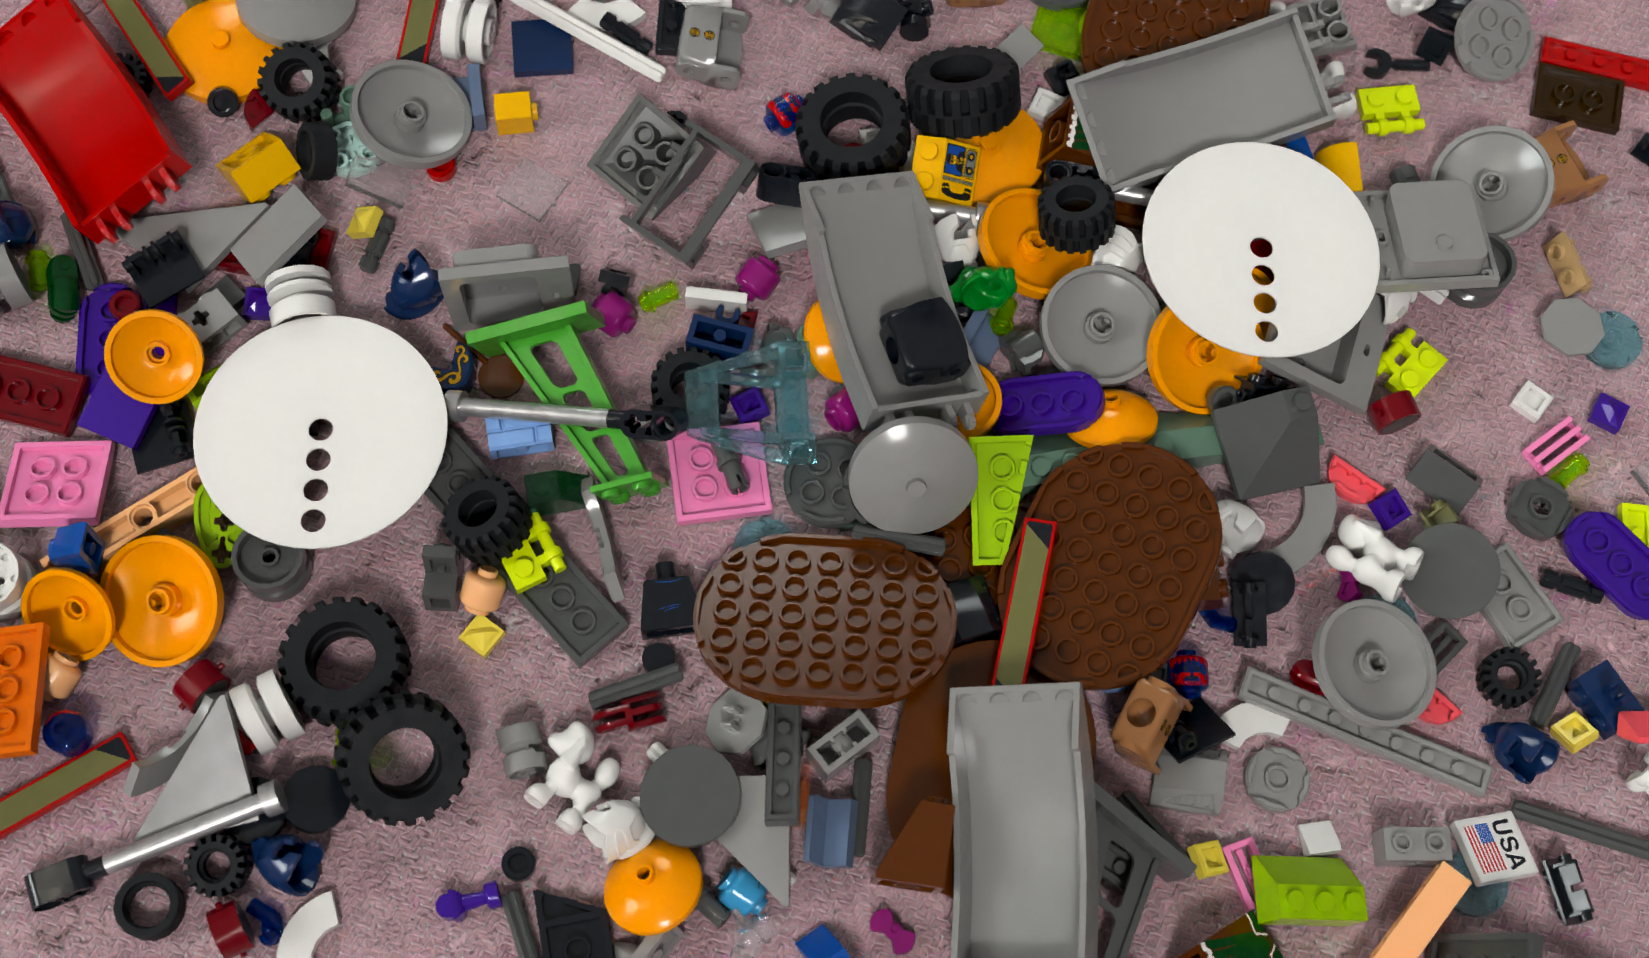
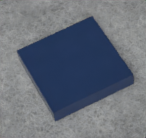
M544 19L511 21L515 78L574 74L571 34Z

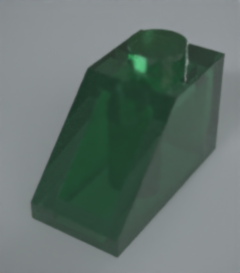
M559 470L523 475L528 507L532 513L539 512L540 516L586 509L581 494L582 479L590 477L589 475Z

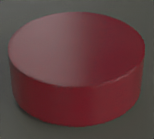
M121 290L110 298L109 310L114 318L120 321L133 311L143 310V303L135 292Z

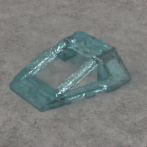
M777 341L768 344L767 347L746 351L739 356L724 361L719 360L686 371L684 373L685 402L689 421L687 436L767 462L781 465H816L815 432L809 431L806 378L811 372L809 341ZM775 361L774 377L727 372ZM718 384L774 389L776 432L720 428ZM752 443L778 445V448H779V449H775V448H771V447H766V446H761V445L752 444Z

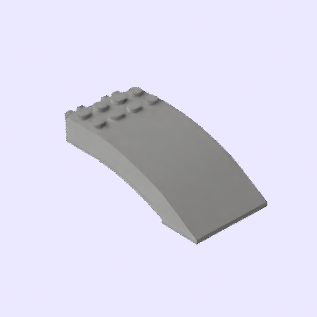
M1296 6L1211 37L1127 61L1122 60L1066 80L1100 179L1104 181V185L1108 184L1112 192L1117 193L1159 183L1184 159L1213 146L1235 142H1258L1279 146L1333 127L1337 116L1332 108L1350 101L1352 97L1350 92H1344L1328 98L1326 90L1341 86L1346 81L1344 75H1338L1322 81L1312 52L1329 46L1332 43L1330 37H1321L1308 43L1306 35L1321 30L1325 26L1324 20L1318 19L1302 25Z
M914 171L800 182L798 187L816 292L832 351L862 430H873L890 421L912 416L941 419L958 429L959 425L957 416H959L964 429L973 430L976 426L975 414L981 409L989 394V389L957 315L940 257L933 225L934 216ZM943 297L961 326L971 365L963 376L958 377L954 381L936 385H916L910 387L902 385L897 381L880 339L879 331L881 325L879 320L884 314L892 310L905 308L922 300Z
M1065 682L950 688L946 754L949 755L952 805H955L953 820L954 901L951 958H1097L1099 915L1098 835L1093 763L1082 683Z

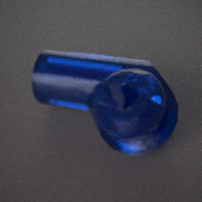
M255 897L247 906L246 912L261 921L262 934L259 935L260 942L265 946L276 945L279 943L284 931L282 915L279 911Z

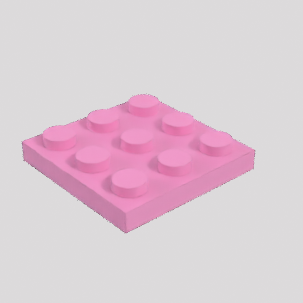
M759 422L687 430L667 441L677 526L772 514ZM725 430L734 452L738 453L742 459L740 465L747 481L750 483V488L742 494L739 488L737 489L738 495L731 494L723 472H720L716 466L718 460L708 442V437L715 432L721 437L719 432Z
M113 441L15 443L0 502V528L68 526L78 522H86L90 526L99 525L115 452Z

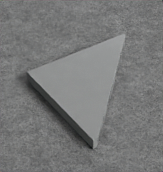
M257 203L131 218L134 228L127 231L120 226L115 231L118 237L136 252L143 251L142 246L148 248L151 246V241L156 243V240L165 236L166 232L172 233L178 230L206 277L231 252L229 249L270 209V206L267 203ZM204 278L184 291L190 294Z
M223 693L218 697L132 843L255 795L227 693ZM261 814L230 827L258 821L261 818Z
M766 775L738 776L742 789L740 811L732 827L730 826L717 840L785 908H790L791 826H765Z

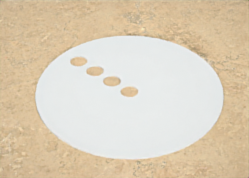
M1235 142L1199 151L1177 164L1162 179L1149 200L1142 227L1143 255L1151 280L1160 297L1169 309L1194 332L1234 352L1265 358H1286L1315 352L1329 346L1347 334L1360 321L1374 297L1379 279L1380 253L1374 227L1366 210L1352 190L1332 171L1314 159L1291 149L1266 143ZM1256 238H1263L1269 241L1272 246L1271 255L1268 257L1256 256L1251 251V241ZM1260 265L1270 268L1274 274L1273 282L1269 285L1258 284L1252 277V270ZM1261 293L1272 296L1276 302L1275 310L1271 313L1258 311L1254 306V297ZM1264 321L1272 323L1278 331L1277 338L1271 342L1259 339L1255 332L1256 325Z
M329 315L296 319L277 325L253 337L228 357L216 371L205 389L195 417L193 449L196 467L203 486L215 505L227 518L247 533L264 541L291 548L323 549L347 545L370 537L392 525L405 515L426 492L438 471L446 447L448 433L446 402L439 381L425 358L410 343L391 330L366 320L347 316ZM325 419L331 422L333 426L332 434L325 440L313 439L309 434L311 424L316 420ZM316 449L326 450L331 458L329 465L320 471L310 469L306 462L309 453ZM314 479L323 480L328 485L327 495L319 501L308 500L304 495L306 484ZM319 510L325 515V524L319 531L309 532L302 527L301 520L306 512Z

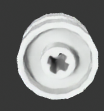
M471 0L446 1L440 32L442 57L460 61L466 54L471 63L486 65L489 62L494 47L497 27V7L494 0H474L473 3H471Z
M273 668L257 676L256 685L261 698L258 697L252 686L245 682L229 690L230 698L243 729L262 755L279 747V737L274 726H277L281 734L289 741L306 734L303 721Z

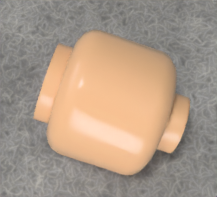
M480 565L479 569H471L466 572L459 594V599L465 605L466 611L479 616H487L490 612L499 609L506 589V581L498 574V569L489 565Z
M60 650L48 653L43 700L52 702L54 698L65 699L70 696L82 676L81 669L78 667L80 662L76 658Z

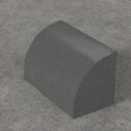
M1432 443L1405 478L1436 501L1442 499L1444 503L1448 502L1457 515L1460 514L1478 491L1484 480Z

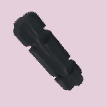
M610 12L605 13L601 18L600 27L607 32L612 31L614 37L631 48L634 47L636 51L647 56L653 47L651 41L645 37L642 39L637 31L623 21L618 22L617 17Z
M1545 569L1540 577V585L1550 590L1557 588V592L1581 600L1585 597L1587 602L1593 604H1600L1604 597V591L1599 590L1593 583L1589 586L1587 581L1565 574L1559 576L1558 572L1550 569Z

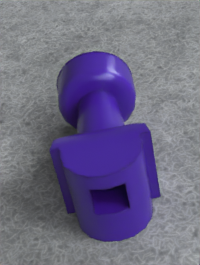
M497 881L485 883L483 885L484 891L463 895L455 890H447L448 893L441 895L436 901L437 913L446 921H456L458 923L467 916L469 910L487 904L489 909L503 907Z

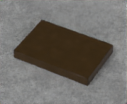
M1539 62L1535 72L1529 116L1558 123L1574 120L1580 128L1615 136L1620 127L1625 81Z

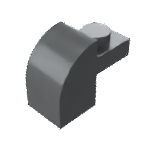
M445 543L423 545L422 560L425 568L422 597L425 609L458 612L463 576L462 553L457 551V547Z

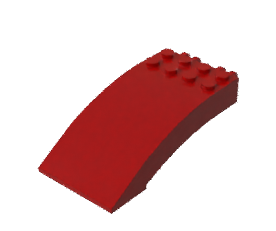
M33 0L0 28V112L42 171L72 226L97 245L105 238L114 244L119 240L116 229L121 226L123 229L130 231L134 228L130 219L153 199L161 205L167 200L163 193L167 187L175 192L181 189L178 178L192 168L190 162L135 78L74 0Z

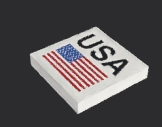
M1512 811L1457 820L1450 825L1476 887L1532 877L1539 872Z

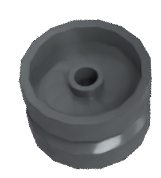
M1487 232L1500 276L1498 287L1450 289L1447 298L1458 306L1476 309L1490 305L1515 276L1517 268L1515 253L1507 241L1498 235Z
M246 531L241 532L233 544L231 562L234 572L249 592L263 601L281 602L291 599L305 588L311 578L313 563L308 549L277 545L264 541Z

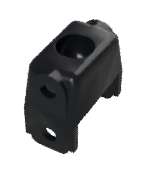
M943 297L922 300L905 308L892 310L880 318L881 329L879 336L897 381L900 384L910 387L916 385H936L954 381L958 377L963 376L970 367L971 362L963 331L955 314Z

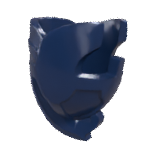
M0 200V244L4 242L10 249H16L17 251L23 250V245L28 240L30 244H36L38 240V224L34 214L20 203Z
M415 248L408 255L409 265L407 269L403 271L406 265L402 262L395 269L391 279L390 292H387L385 295L386 306L383 307L384 310L401 320H412L427 315L444 298L438 281V271L430 269L426 258Z
M1493 722L1482 726L1481 732L1484 733L1485 741L1492 743L1493 752L1498 763L1504 769L1511 772L1518 781L1526 785H1530L1533 782L1536 774L1548 771L1555 764L1559 756L1560 745L1556 740L1533 725L1521 722Z
M283 834L272 838L265 835L259 839L251 840L253 862L257 870L271 886L296 897L306 896L316 887L319 880L318 864L324 857V849L320 843L314 840L306 843L297 835Z

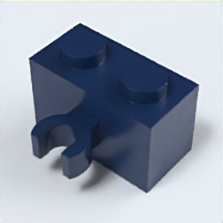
M723 305L717 308L716 319L694 314L685 341L686 351H690V346L697 347V352L701 353L703 349L710 351L711 358L715 355L720 358L721 365L739 370L748 366L754 346V328L738 325L740 321L739 309H735L734 316L731 318L723 316Z
M1608 660L1595 666L1565 686L1572 703L1583 711L1588 718V722L1599 731V735L1603 740L1617 733L1619 712L1645 711Z

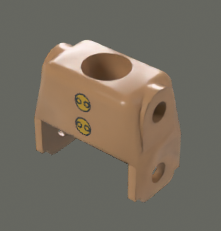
M1574 120L1557 125L1543 134L1533 137L1548 153L1554 169L1555 191L1549 208L1574 203L1593 196L1609 181L1605 173L1590 178L1578 155L1565 141L1578 127Z
M1149 676L1148 679H1139L1134 685L1111 731L1115 752L1132 765L1159 775L1161 769L1157 766L1156 761L1182 710L1191 712L1193 706L1188 699L1178 694L1176 689L1168 683Z

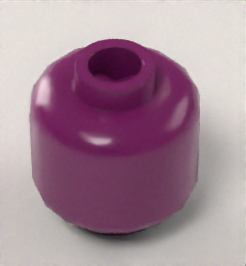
M762 255L758 258L749 257L735 277L736 283L740 286L738 292L748 294V300L751 302L755 298L761 301L767 300L780 282V275L777 273L779 268Z
M616 292L601 293L591 305L604 315L606 326L598 329L612 338L618 337L623 333L629 334L637 322V319L634 317V304Z
M843 387L826 401L824 416L829 425L836 431L851 432L860 425L846 387Z

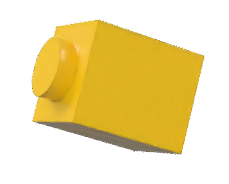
M529 91L493 94L495 121L499 135L534 132L533 121L539 120L537 102H531Z

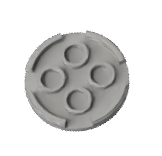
M1472 0L1461 12L1455 27L1454 46L1460 64L1472 77L1485 82L1503 81L1520 72L1528 63L1534 48L1535 30L1532 31L1530 19L1526 13L1527 8L1521 1Z

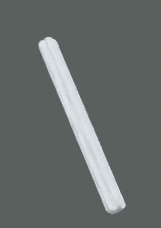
M510 0L656 82H661L666 75L667 68L546 0Z

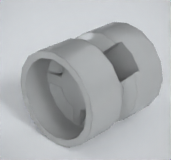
M520 722L506 726L496 732L500 752L506 754L502 762L507 780L526 779L548 770L545 750L539 748L543 741L538 722Z

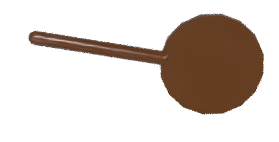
M446 323L443 324V329L452 337L467 345V341ZM467 345L472 354L483 363L479 369L478 380L480 387L486 394L493 398L503 399L513 396L521 389L525 378L509 356L497 355L487 360L480 352Z

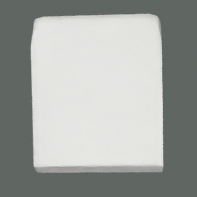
M1330 820L1297 825L1304 857L1332 855L1342 850Z

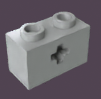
M218 288L203 294L190 309L176 315L186 321L196 332L203 347L204 359L248 325Z
M859 709L808 747L806 758L825 783H827L855 762L856 759H859L876 746L879 742L880 733Z
M1382 827L1372 833L1375 867H1434L1437 864L1440 865L1442 861L1446 863L1453 861L1450 827Z

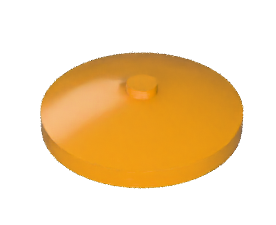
M207 0L191 7L175 21L166 38L167 43L194 81V84L184 93L194 100L207 104L210 91L217 86H227L233 89L238 96L239 104L246 101L252 89L255 88L258 92L263 90L257 85V79L262 78L258 73L259 66L265 67L264 57L267 55L270 58L273 55L271 50L277 47L260 40L247 30L239 18L236 0Z
M1020 110L1016 119L1009 126H1004L1002 130L996 133L993 131L987 136H974L972 139H955V141L981 148L972 206H975L977 201L991 203L997 196L1008 190L1018 188L1033 189L1038 183L1043 172L1036 169L1042 132L1033 118L1024 110Z
M1031 188L1008 190L997 196L980 218L977 233L980 252L988 267L1006 266V268L1015 269L1017 293L1030 298L1045 300L1053 286L1062 277L1081 267L1090 266L1094 253L1092 250H1088L1084 254H1080V252L1067 254V251L1059 252L1055 250V246L1049 247L1046 245L1045 240H1042L1040 236L1037 204L1038 196L1042 194L1041 190Z
M1168 306L1159 314L1150 331L1146 357L1151 380L1159 394L1167 402L1183 411L1202 415L1211 414L1207 406V396L1213 387L1226 385L1233 387L1237 391L1242 381L1234 378V375L1248 376L1249 372L1259 374L1261 372L1262 366L1258 364L1260 357L1234 352L1205 339L1184 324ZM1258 323L1255 327V332L1258 338L1264 341L1262 330Z
M151 535L135 539L124 545L114 554L102 574L99 586L108 596L115 614V632L111 641L129 659L149 667L175 666L188 662L200 655L215 638L224 612L222 583L209 557L190 541L173 535Z

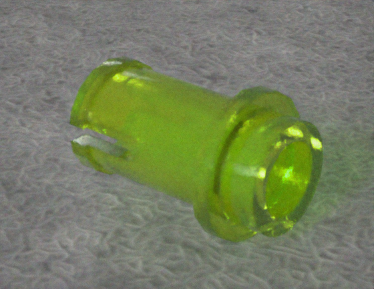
M31 250L24 259L29 269V288L32 291H46L47 266L51 259L44 250Z
M670 281L649 292L647 290L642 291V295L638 296V302L644 313L649 311L654 313L656 308L678 300L679 295L674 283Z
M1012 297L1000 309H997L996 314L990 320L991 330L996 335L1005 336L1014 328L1013 317L1018 304Z
M1581 453L1570 454L1566 458L1567 462L1554 474L1550 475L1549 479L1556 481L1566 490L1578 476L1585 475L1588 472L1590 462Z

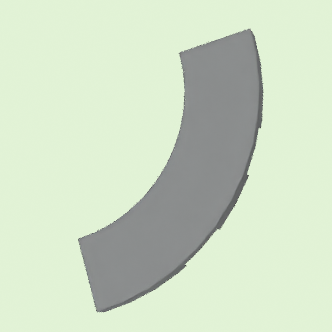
M592 476L582 479L581 494L593 531L597 534L603 578L610 597L615 603L625 599L624 586L614 542L601 499L590 493L589 487L596 485Z
M1334 483L1304 486L1301 489L1302 513L1297 528L1283 543L1266 550L1284 558L1292 567L1294 574L1315 558L1330 535L1336 514V490Z
M229 690L205 694L195 715L183 729L186 734L171 748L166 745L153 755L132 762L123 792L131 798L151 791L169 781L218 697L223 693H227L231 708H233L234 705L230 698Z

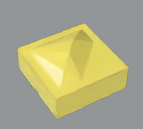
M377 206L356 208L346 234L352 239L374 237L384 211Z
M477 615L458 638L482 658L486 659L506 633L485 616Z
M1577 711L1572 712L1550 726V734L1572 755L1599 737V731Z
M1218 839L1194 844L1187 848L1191 861L1197 865L1195 873L1198 880L1230 872Z

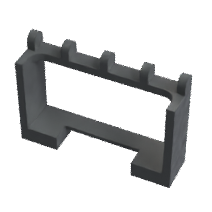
M687 119L684 124L692 131L684 143L680 146L673 141L671 142L669 147L677 153L664 171L656 166L654 167L652 172L660 178L647 197L640 192L636 193L634 197L641 201L642 204L632 219L622 214L619 220L693 270L709 247L705 239L737 192L743 195L746 193L758 175L760 168L756 162L695 122ZM701 138L740 163V165L681 252L641 227L640 224L690 149Z

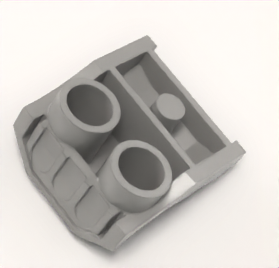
M1303 0L1286 6L1285 10L1297 6L1302 25L1318 19L1324 20L1325 26L1321 30L1306 35L1308 43L1327 36L1330 37L1332 43L1327 47L1312 52L1314 57L1347 49H1357V42L1354 36L1351 35L1350 25L1346 22V15L1342 11L1341 0Z
M1163 747L1156 761L1161 772L1159 775L1154 774L1148 806L1180 813L1217 816L1220 812L1225 790L1228 766L1227 749H1208L1178 764Z

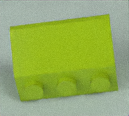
M1251 856L1258 924L1345 927L1368 921L1364 886L1341 858Z

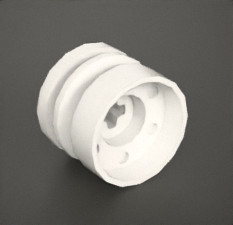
M293 265L276 270L267 276L264 284L267 302L271 307L269 311L271 328L301 318L337 316L334 300H332L334 292L329 271L323 267Z
M0 543V620L4 621L22 615L21 598L24 588L38 572L31 562Z

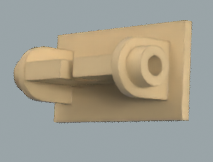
M1562 231L1544 244L1542 248L1565 298H1569L1577 291H1580V293L1590 291L1593 281L1589 278L1584 265L1579 263L1581 259L1574 246V240L1569 239L1565 231Z

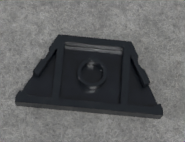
M533 890L543 958H614L606 909L579 903L566 897L562 898L551 895L541 890Z

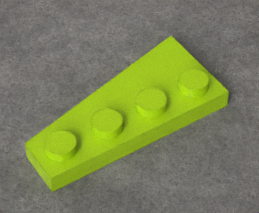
M1034 435L969 437V443L974 451L979 472L977 488L971 500L973 566L1002 565L1010 548Z

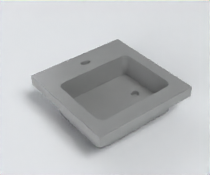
M1463 180L1395 183L1389 190L1354 192L1371 220L1378 241L1380 271L1375 294L1498 287L1500 276L1474 185H1469Z
M530 243L460 250L452 255L453 267L438 269V281L456 332L480 329L576 303L568 255L540 258L538 247Z
M1374 294L1368 309L1360 321L1347 334L1329 346L1312 353L1294 357H1260L1258 364L1301 387L1309 385L1311 392L1321 395L1357 414L1367 412L1389 324H1382L1385 317V298ZM1270 322L1264 340L1266 342L1274 341L1278 336L1276 327Z

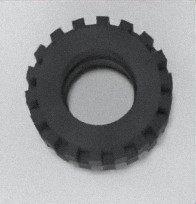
M295 41L294 46L289 42L283 43V49L281 50L275 47L271 50L273 55L270 58L267 55L264 57L265 67L259 66L258 73L262 78L257 79V85L263 89L259 91L261 97L271 109L292 123L298 124L299 121L302 123L311 122L312 118L316 122L321 121V110L325 108L330 109L332 104L337 106L339 102L336 94L341 93L342 87L338 84L341 81V77L336 72L337 68L320 50H317L310 44L305 46L302 42ZM301 70H312L313 79L310 88L300 96L289 97L287 86L291 77Z
M1073 175V177L1064 176L1060 177L1059 181L1053 180L1049 183V186L1041 190L1042 194L1038 196L1037 204L1039 231L1042 240H1045V244L1049 247L1055 246L1056 251L1062 252L1064 250L1067 251V254H1074V252L1084 254L1088 250L1095 251L1099 249V245H1106L1109 242V238L1113 237L1114 229H1116L1115 195L1108 184L1104 185L1103 180L1099 178L1093 179V176L1089 175L1085 177L1080 175Z
M690 346V351H684V347L677 348V354L673 355L671 351L665 354L666 361L660 359L656 364L657 370H653L651 375L652 382L650 383L653 405L674 406L684 410L689 421L687 428H690V430H695L698 427L703 429L710 428V422L717 424L721 420L720 414L725 415L730 398L729 376H727L725 365H721L720 358L716 355L711 358L710 351L703 349L702 353L697 352V347ZM685 380H698L708 387L707 393L696 400L681 399L673 393V389L677 384ZM666 416L665 422L673 427V420Z
M487 475L480 476L479 480L476 481L473 478L467 481L468 484L462 487L461 485L457 488V493L454 496L451 495L447 500L449 505L444 507L442 513L445 517L441 519L442 526L444 527L443 531L466 559L468 558L475 564L480 562L481 565H489L491 561L497 564L504 557L509 559L513 556L512 552L516 549L520 550L524 546L522 544L523 540L528 539L531 534L528 529L533 526V520L530 518L533 515L528 504L506 479L503 478L501 480L499 476L492 475L490 479Z

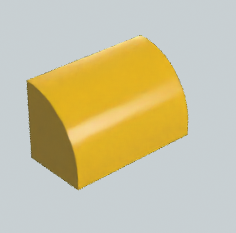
M1357 142L1334 144L1320 150L1314 156L1315 161L1338 176L1353 193L1363 191Z

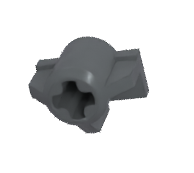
M1033 329L1026 331L1014 330L1005 336L999 337L1000 352L1010 361L1011 371L1016 372L1019 370L1024 376H1032L1031 367L1042 361L1045 350L1040 334Z

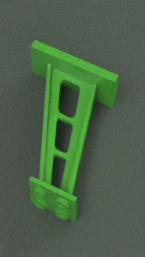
M585 300L465 332L467 345L484 355L492 357L506 353L543 404L569 406L565 401V396L583 391L586 393L593 408L617 410L579 333L606 326L604 315ZM549 342L558 343L577 377V382L574 385L563 388L555 386L534 356L533 348ZM559 424L602 484L590 486L589 489L590 493L602 498V500L612 502L613 505L623 504L631 501V496L642 494V497L655 496L661 493L660 489L670 487L668 480L648 470L633 439L624 435L621 429L600 428L594 431H587L583 426ZM609 436L628 469L627 474L617 475L594 443L595 438Z

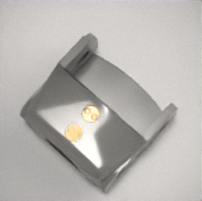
M688 6L685 9L675 63L676 73L710 87L729 91L736 89L741 78V72H739L742 58L741 33L747 31L750 17L745 14L746 12L726 7Z

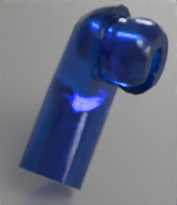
M1215 609L1198 612L1212 629L1233 633L1237 628L1236 618L1219 614Z

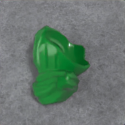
M1006 266L966 267L962 270L954 284L949 285L952 299L957 303L963 301L968 308L974 311H984L990 308L1000 309L1017 291L1015 269L1006 268Z

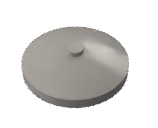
M236 0L239 18L247 30L260 40L282 48V44L287 42L292 46L297 41L302 42L305 46L310 44L317 47L336 39L352 23L357 6L356 0Z
M392 60L370 68L356 83L350 100L349 112L351 123L361 142L379 158L404 168L430 169L446 164L462 151L472 128L471 107L466 95L458 84L439 69L418 61Z
M1485 126L1460 135L1441 152L1430 176V181L1463 180L1469 185H1474L1487 232L1496 234L1507 242L1526 234L1542 220L1552 203L1555 191L1554 169L1544 147L1526 132L1507 126Z
M1108 265L1081 267L1062 277L1053 286L1042 305L1039 331L1043 347L1049 359L1061 372H1085L1096 379L1101 387L1122 385L1135 379L1148 368L1146 357L1148 338L1154 322L1161 313V308L1149 287L1130 272Z
M904 417L881 425L862 440L854 451L849 464L848 485L856 509L864 519L875 527L884 531L910 535L922 534L945 526L965 510L977 488L978 464L969 441L952 425L930 417Z
M1361 599L1344 604L1331 612L1322 621L1313 642V668L1323 694L1340 714L1360 726L1376 730H1387L1409 723L1424 712L1434 695L1437 669L1431 645L1421 628L1411 617L1399 608L1386 602Z

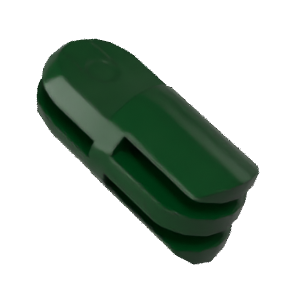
M64 254L54 256L47 266L48 308L50 316L61 324L73 320L80 309L79 267L71 256Z

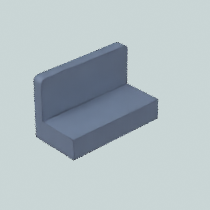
M479 63L467 64L468 77L455 78L453 80L462 89L470 104L472 112L471 132L488 130Z
M990 309L974 311L963 329L976 362L986 369L1000 346L999 337L1005 336L1010 328L1007 323L989 315Z
M817 794L809 795L803 855L804 862L823 869L853 868L858 801L854 799H826Z

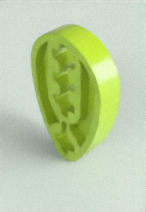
M202 483L194 497L193 518L196 535L202 551L209 557L216 568H227L232 565L231 556H226L224 562H218L217 556L211 554L212 550H218L220 538L224 536L225 548L232 553L233 544L244 530L234 523L229 524L227 530H221L220 524L214 523L215 518L221 517L222 512L216 507Z

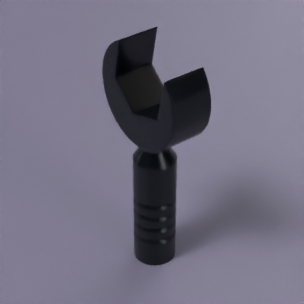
M1375 48L1369 50L1365 58L1376 60L1379 67L1365 66L1362 73L1370 79L1377 80L1384 78L1390 68H1393L1395 71L1429 72L1430 60L1396 59L1392 61L1391 56L1386 51Z

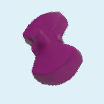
M1339 571L1341 586L1337 593V598L1345 603L1359 600L1363 596V592L1358 586L1359 582L1356 581L1351 572Z
M881 909L873 913L869 922V929L872 932L884 933L891 940L895 955H904L913 949L915 933L902 929L900 923L895 922L890 909Z

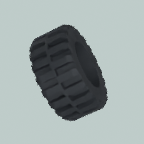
M963 45V47L959 48L948 47L946 50H936L928 56L920 57L918 62L915 61L905 75L907 108L910 122L926 135L930 133L932 137H946L947 139L955 140L956 138L972 139L974 136H987L990 132L994 131L996 133L1002 130L1004 126H1009L1021 110L1018 65L1006 52L1002 53L1000 49Z
M847 73L846 77L838 78V75L829 78V82L826 84L821 82L814 87L815 93L809 92L805 96L803 105L798 108L796 114L795 132L804 167L816 173V180L899 172V166L905 165L908 159V152L911 150V129L908 109L905 100L900 98V93L892 86L888 88V82L881 78L875 81L872 75L862 74V77L855 76V73ZM850 119L868 120L881 129L871 141L856 147L840 146L827 138L829 132L836 125Z
M343 596L333 597L332 604L326 605L322 600L314 604L316 610L308 614L304 610L298 615L301 621L297 626L290 624L285 631L289 639L288 641H281L278 650L282 655V658L277 660L278 671L282 674L280 681L283 688L303 714L310 719H316L320 725L326 727L334 724L338 729L341 727L345 728L348 724L346 718L352 710L357 713L363 708L360 703L368 698L371 702L379 699V693L389 691L390 694H398L399 689H407L409 683L406 678L412 674V664L409 660L412 656L410 647L394 618L388 612L384 613L382 608L374 602H370L367 605L363 598L352 597L350 602H346ZM346 637H359L368 640L375 649L376 659L371 672L362 682L351 688L334 690L324 687L318 681L316 676L317 662L322 652L330 644Z
M399 689L398 694H390L389 691L379 693L380 698L372 702L369 698L360 703L363 707L357 713L352 710L346 718L348 724L345 728H340L337 735L339 743L338 746L334 747L335 769L346 796L349 797L352 805L358 811L363 810L366 816L374 821H377L379 818L383 819L385 825L396 826L398 821H403L406 826L416 825L417 818L424 817L426 821L435 818L433 811L439 807L445 811L451 806L452 803L449 798L453 794L456 796L460 795L464 788L461 780L462 778H468L470 767L467 764V760L471 758L470 747L466 743L467 736L464 729L443 703L437 699H431L428 694L420 691L417 694L411 693L409 689ZM414 728L424 732L430 738L434 748L433 759L427 771L417 780L405 785L395 786L380 782L373 774L370 766V757L376 744L385 735L398 729Z

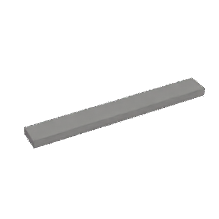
M1248 666L1245 669L1236 695L1237 699L1288 718L1297 724L1477 798L1485 797L1493 766L1398 727L1376 730L1360 726L1340 714L1327 698L1252 667Z

